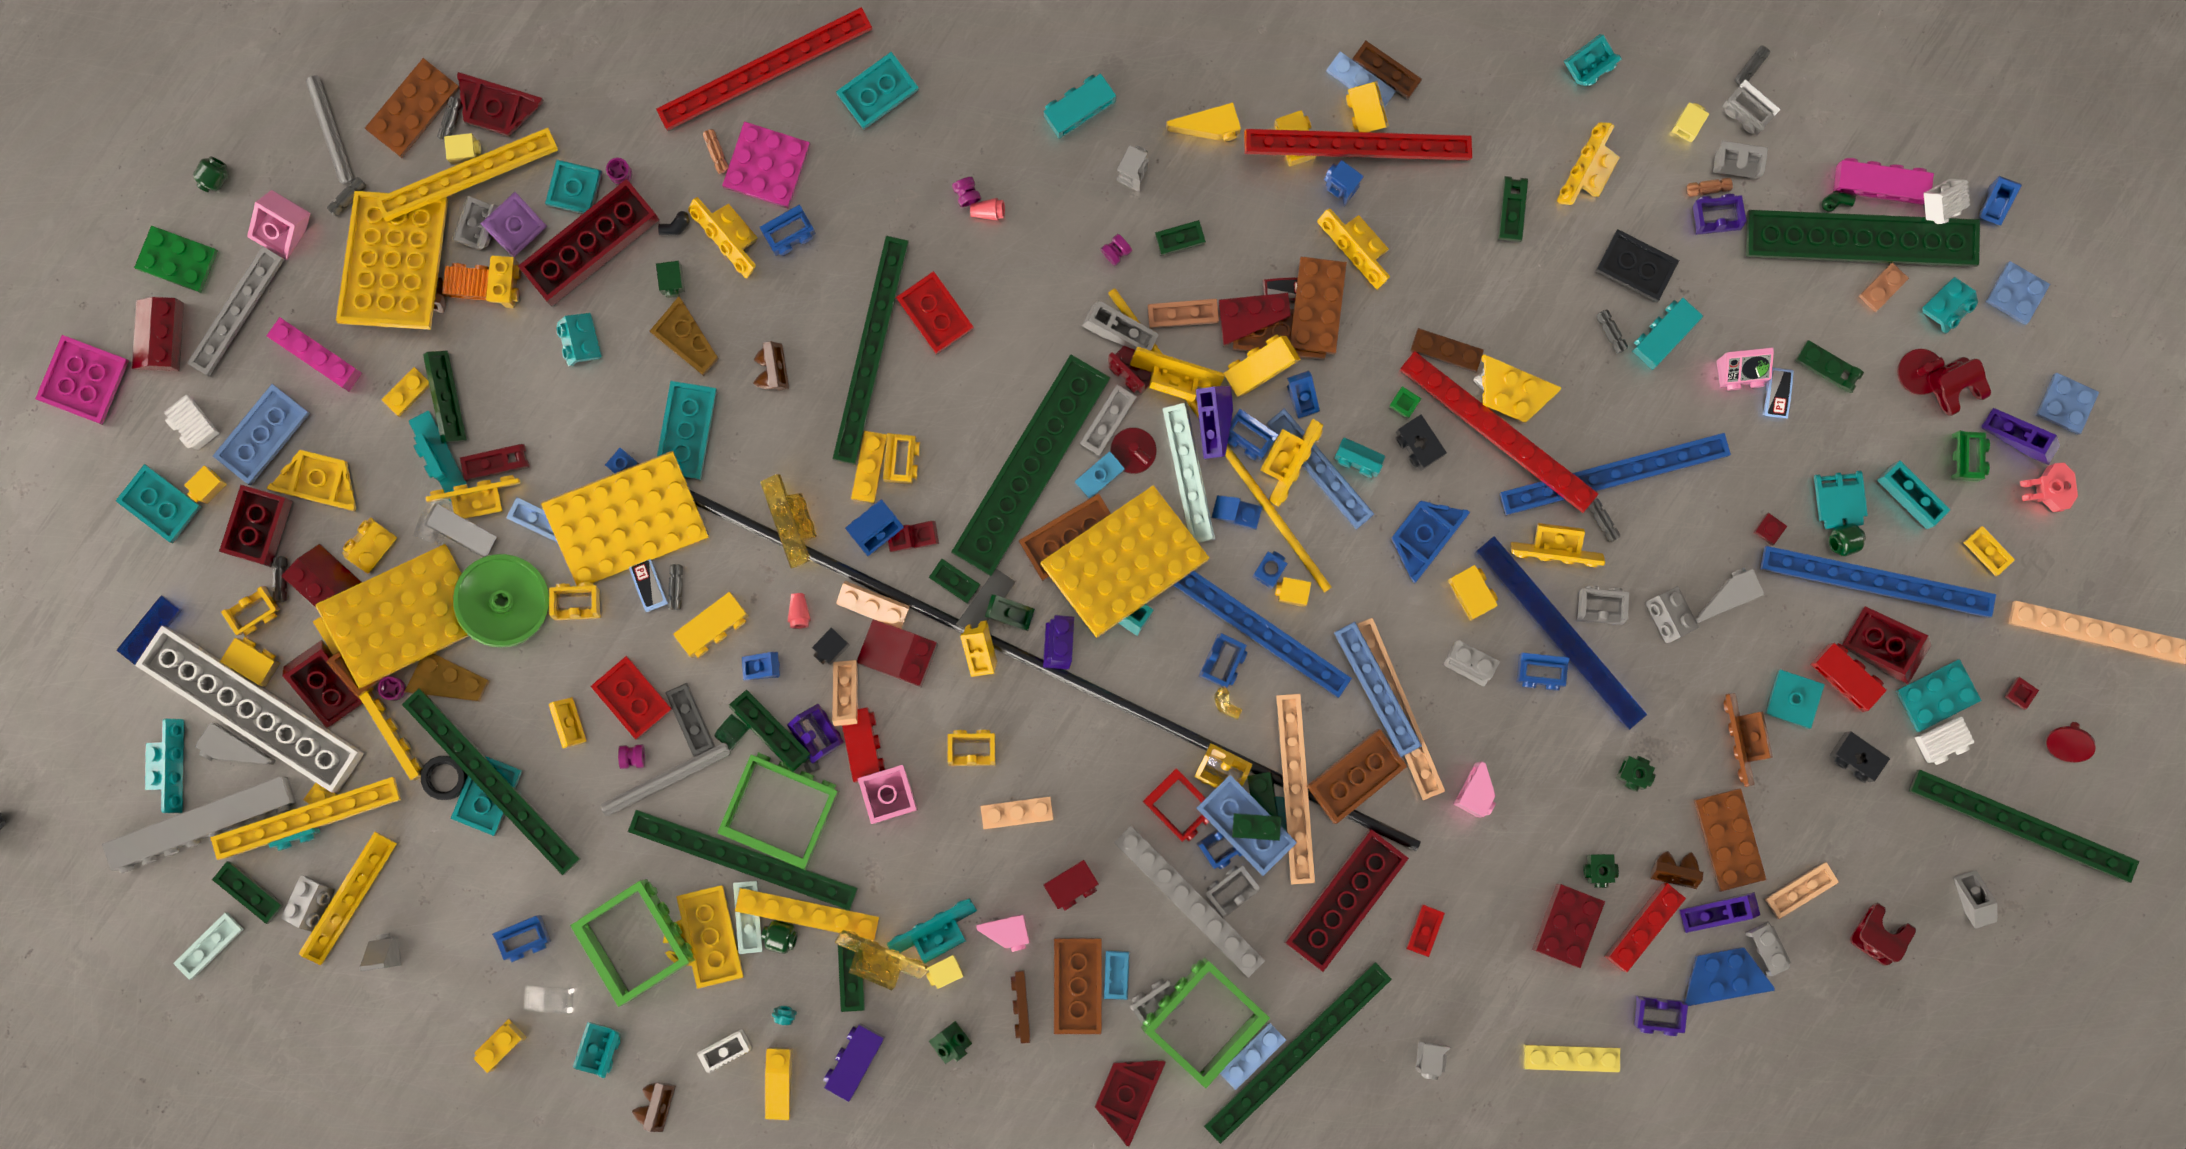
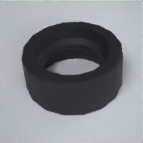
M437 756L430 759L424 765L421 772V784L423 790L430 797L437 800H451L461 794L468 775L450 756ZM441 764L453 766L458 774L456 786L447 792L436 790L431 783L433 770Z

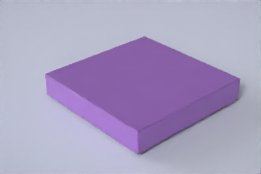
M513 192L480 223L511 257H515L547 227L516 192Z

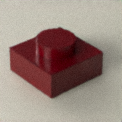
M1768 512L1756 527L1754 533L1773 546L1785 531L1787 525Z
M2017 677L2004 697L2023 710H2026L2039 690L2021 677Z

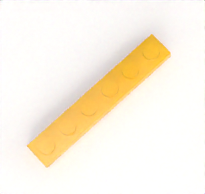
M376 831L373 833L300 950L299 954L301 957L322 965L397 845L394 840Z
M743 888L739 890L735 911L870 940L875 939L879 920L877 916Z

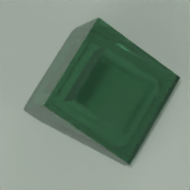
M731 714L717 729L714 737L721 743H726L729 749L733 750L750 728Z

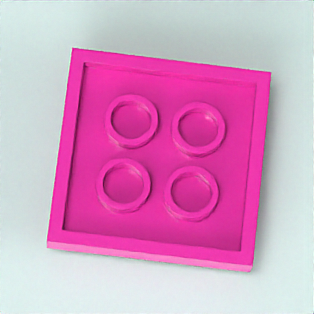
M744 121L722 185L723 188L789 209L810 142Z
M62 335L35 399L103 425L129 360Z

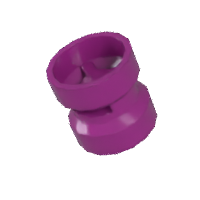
M613 158L607 163L606 173L613 183L619 185L626 179L630 182L632 170L624 159Z
M966 177L952 184L954 192L959 196L958 202L960 207H967L971 203L981 200L979 191H976L974 187L975 181L973 177Z
M1119 234L1112 238L1110 244H1105L1100 248L1102 254L1114 266L1120 262L1121 257L1127 256L1132 252L1130 245Z
M388 676L383 678L378 684V692L386 700L398 701L406 694L404 692L406 684L399 678Z
M643 744L635 745L634 747H628L627 745L619 746L618 761L620 769H628L630 766H635L636 768L645 767V748Z

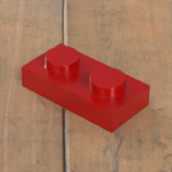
M1422 904L1406 949L1429 957L1445 913Z

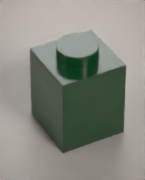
M679 260L656 263L660 293L668 298L680 296L679 293L685 292L683 270Z

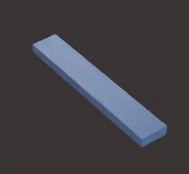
M1285 408L1266 423L1278 436L1282 429L1301 439L1305 433ZM1314 443L1311 448V455L1307 461L1303 462L1302 467L1357 530L1374 513Z
M1356 622L1334 632L1399 756L1402 757L1421 747L1419 739Z

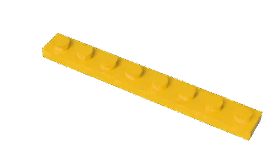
M545 128L378 197L376 201L387 222L556 152L558 148L549 128Z
M321 616L312 621L332 654L335 655L339 652ZM371 687L359 698L410 780L416 781L421 778L423 766L416 757L413 758L408 751L411 749L409 743L404 737L400 738L396 731L399 729L396 722L391 717L388 719L384 712L386 710L384 703L380 698H375L372 693L374 687Z
M390 777L210 838L216 859L222 860L299 832L318 828L399 801L401 797L395 777Z

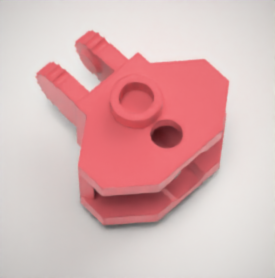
M2064 462L2047 466L2042 476L2037 479L2020 481L2021 487L2036 486L2037 494L2030 493L2022 496L2023 501L2038 500V502H2043L2052 512H2062L2070 509L2078 497L2075 473Z

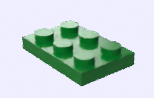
M151 225L134 268L201 293L218 250Z

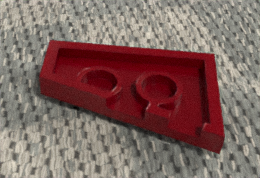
M1288 293L1220 299L1219 310L1223 347L1289 318L1291 314Z

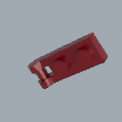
M525 444L460 457L464 480L470 481L529 468V462L525 459L524 452H526ZM515 454L516 462L510 463L508 455Z

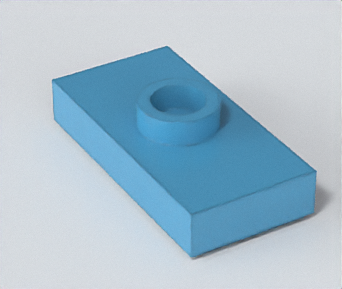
M1109 451L1075 480V483L1090 499L1121 474L1125 468Z
M1106 951L1104 999L1128 1000L1129 952Z

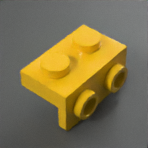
M490 257L486 295L488 302L501 303L506 308H515V302L519 301L520 294L519 288H517V279H521L522 271L518 267L519 262L514 257Z
M372 517L364 520L359 525L358 533L353 539L350 538L344 544V551L342 552V555L367 574L370 573L397 539L393 533L377 523Z

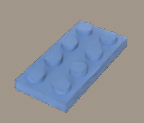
M271 384L214 453L213 457L251 486L310 413L278 387Z
M1231 775L1196 808L1262 876L1297 843L1282 827L1280 829V841L1232 838L1234 813L1270 815Z

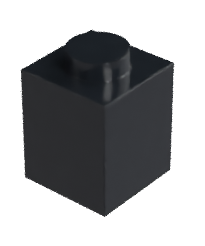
M831 627L812 647L816 651L813 656L822 664L827 662L831 665L850 644Z

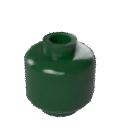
M212 156L201 159L193 173V178L197 182L196 186L205 192L220 190L228 177L227 165Z
M1854 523L1845 524L1832 530L1829 537V546L1838 555L1848 556L1863 549L1866 536L1864 531Z
M774 920L770 923L769 927L764 926L761 940H765L764 944L767 950L786 954L789 950L794 949L798 932H795L792 924Z

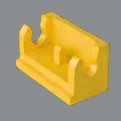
M987 620L980 621L978 627L974 629L971 628V624H968L964 629V633L960 636L971 677L994 674L997 658Z

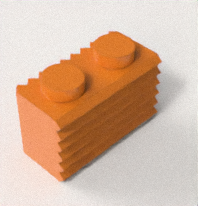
M452 263V266H445L442 294L451 298L487 301L489 267L475 265V268H466V265L461 263Z

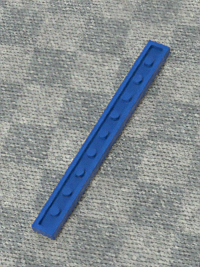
M1725 433L1573 474L1597 492L1728 457L1731 453ZM1542 481L1499 493L1506 516L1565 500Z
M1770 546L1764 547L1760 570L1988 618L1993 615L1996 594Z
M1191 572L1173 585L1337 698L1341 696L1351 681V677L1197 572Z

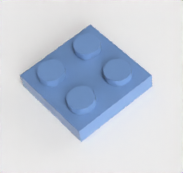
M2009 261L1985 302L2026 325L2031 320L2050 284Z
M2055 373L2036 416L2079 435L2082 433L2099 392L2059 373Z

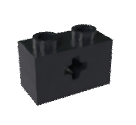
M1422 414L1396 431L1398 436L1395 438L1402 449L1406 447L1410 454L1408 456L1410 462L1415 468L1419 467L1421 471L1447 454ZM1416 439L1417 441L1422 440L1424 442L1422 448L1420 446L1415 447Z
M1852 731L1844 733L1830 754L1835 759L1834 763L1845 770L1849 768L1854 772L1853 776L1863 783H1866V781L1875 782L1890 760L1888 756ZM1855 755H1861L1860 760H1862V763H1856L1857 758Z

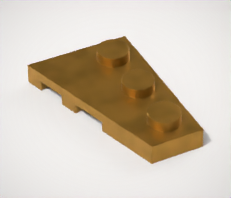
M680 296L649 331L703 376L719 359Z
M433 653L419 661L404 692L414 693L420 688L426 695L480 701L490 680Z

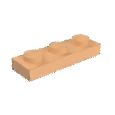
M844 581L836 602L837 605L900 629L904 625L910 608L906 604L848 581Z
M857 660L833 662L834 726L857 724Z
M1051 797L980 806L983 829L1053 820Z
M1824 862L1766 897L1765 900L1776 918L1780 919L1833 887L1839 881L1827 862Z

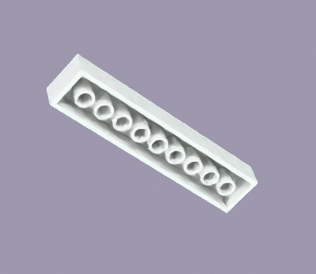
M160 627L135 665L330 792L339 793L364 755L362 751L263 687L224 665L218 658L169 627Z

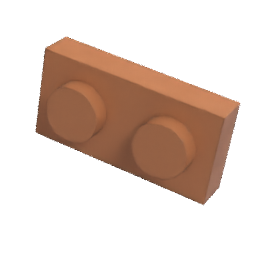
M1892 262L1859 297L1876 312L1909 278Z

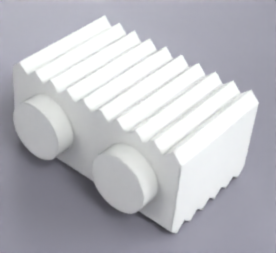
M1947 179V181L1924 192L1926 220L1942 224L1947 223L1952 216L1961 215L1962 210L1971 205L1969 203L1970 195L1968 194L1970 191L1967 185L1969 182L1967 180Z
M188 395L183 396L164 411V414L168 417L165 420L166 423L174 431L177 429L182 436L179 439L188 449L192 447L193 449L200 450L205 444H208L209 441L220 434L192 397Z
M1962 717L1954 718L1914 737L1926 762H1934L1935 765L1949 759L1947 755L1953 752L1959 755L1970 750L1968 745L1974 743L1972 735Z
M743 1029L697 1052V1055L705 1071L711 1073L749 1053L752 1047Z

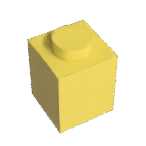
M1689 102L1673 127L1672 132L1692 142L1709 113L1705 111L1703 106Z
M472 133L444 136L446 159L450 164H460L481 154L480 141Z
M955 955L929 966V972L926 973L931 986L936 985L937 989L964 977Z

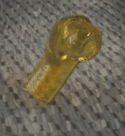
M1219 688L1214 695L1218 711L1238 720L1242 709L1231 705L1228 697L1230 693L1226 688Z

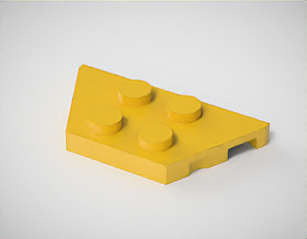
M1482 355L1485 376H1482V385L1484 387L1483 405L1526 423L1561 390V387L1490 356Z
M299 450L292 458L291 463L287 464L280 471L281 474L274 482L267 486V490L356 512L348 464L344 460Z

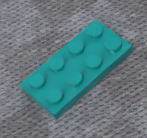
M670 381L657 457L673 451L684 478L701 480L717 388Z

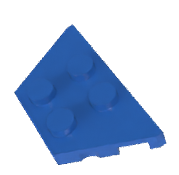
M1419 501L1391 537L1413 583L1418 581L1470 513L1468 510Z
M1741 947L1696 955L1693 973L1690 975L1689 987L1684 1002L1688 1006L1775 991V988L1746 949Z

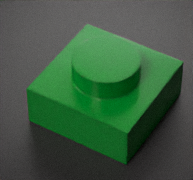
M1402 386L1389 407L1409 419L1422 398Z

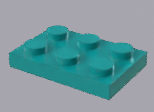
M890 52L837 90L836 94L864 130L917 92L919 87L894 54Z
M146 464L141 467L115 500L172 544L202 507Z
M1960 659L1895 690L1917 732H1921L1982 701Z
M485 756L506 780L516 788L523 770ZM468 776L450 819L496 836L505 814Z

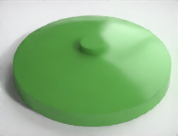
M489 555L473 562L459 577L453 595L454 612L462 629L474 640L491 647H511L525 642L541 628L548 612L549 593L542 575L529 562L513 555Z

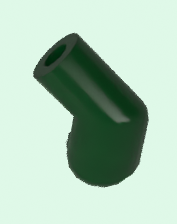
M1834 191L1823 199L1822 208L1827 212H1832L1840 204L1853 207L1856 196Z

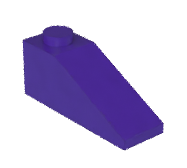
M1231 386L1196 389L1204 459L1226 456L1233 414Z
M1995 408L1992 409L1982 425L1983 430L2023 454L2049 465L2060 447L2056 434Z
M1755 892L1680 910L1685 933L1750 920L1761 915Z

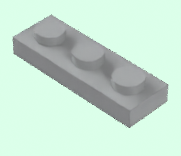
M1116 385L1083 437L1080 445L1100 456L1137 396Z

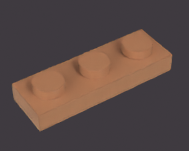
M1217 299L1148 304L1149 329L1219 323Z

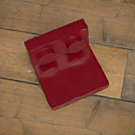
M1123 346L1116 354L1111 352L1108 355V364L1110 365L1108 368L1117 377L1121 375L1126 381L1125 385L1133 393L1137 391L1141 395L1150 386L1152 372L1130 365L1135 352L1134 349Z

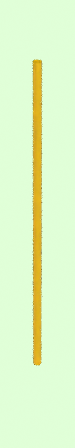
M1116 288L1109 291V296L1122 314L1140 323ZM1154 343L1151 351L1163 354ZM1185 399L1199 419L1197 400L1190 401ZM1227 444L1226 457L1324 593L1332 588L1232 448Z

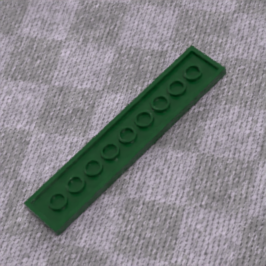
M1748 210L1746 257L1977 267L1980 257V219L1949 218L1947 223L1937 224L1932 220H1926V217Z
M1070 354L951 551L952 554L987 575L992 576L1111 377Z

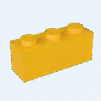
M1275 335L1266 341L1267 345L1262 349L1256 347L1247 353L1248 357L1243 361L1238 359L1228 365L1229 370L1223 374L1237 397L1248 394L1301 360L1287 336L1279 337Z
M728 592L673 633V635L690 657L696 656L699 658L708 652L709 649L707 647L713 642L718 644L728 636L726 633L733 627L736 630L747 622L745 618L749 615L734 595Z

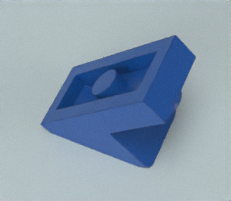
M1999 176L1988 188L1989 195L1979 213V218L2001 226L2022 184Z
M1310 371L1288 377L1289 385H1287V390L1298 419L1319 412L1320 408Z
M1217 495L1211 518L1256 530L1262 506L1240 501L1241 498Z
M778 652L742 657L743 680L778 678L780 676Z

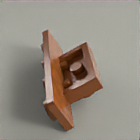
M1726 694L1724 708L1726 713H1729L1731 720L1728 727L1730 735L1734 736L1736 745L1733 747L1735 758L1739 759L1741 769H1738L1739 779L1741 783L1744 782L1745 787L1753 786L1755 783L1750 762L1773 758L1764 713L1757 712L1740 716L1736 694Z

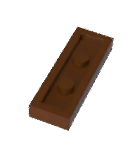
M1366 40L1352 59L1406 99L1411 97L1422 81V78Z
M1418 328L1410 351H1415L1420 355L1476 373L1484 349Z
M1025 970L1015 971V976L1011 977L1012 991L1017 993V1000H1013L1014 1015L1018 1014L1019 1024H1015L1016 1039L1020 1038L1021 1044L1030 1043L1031 1040Z

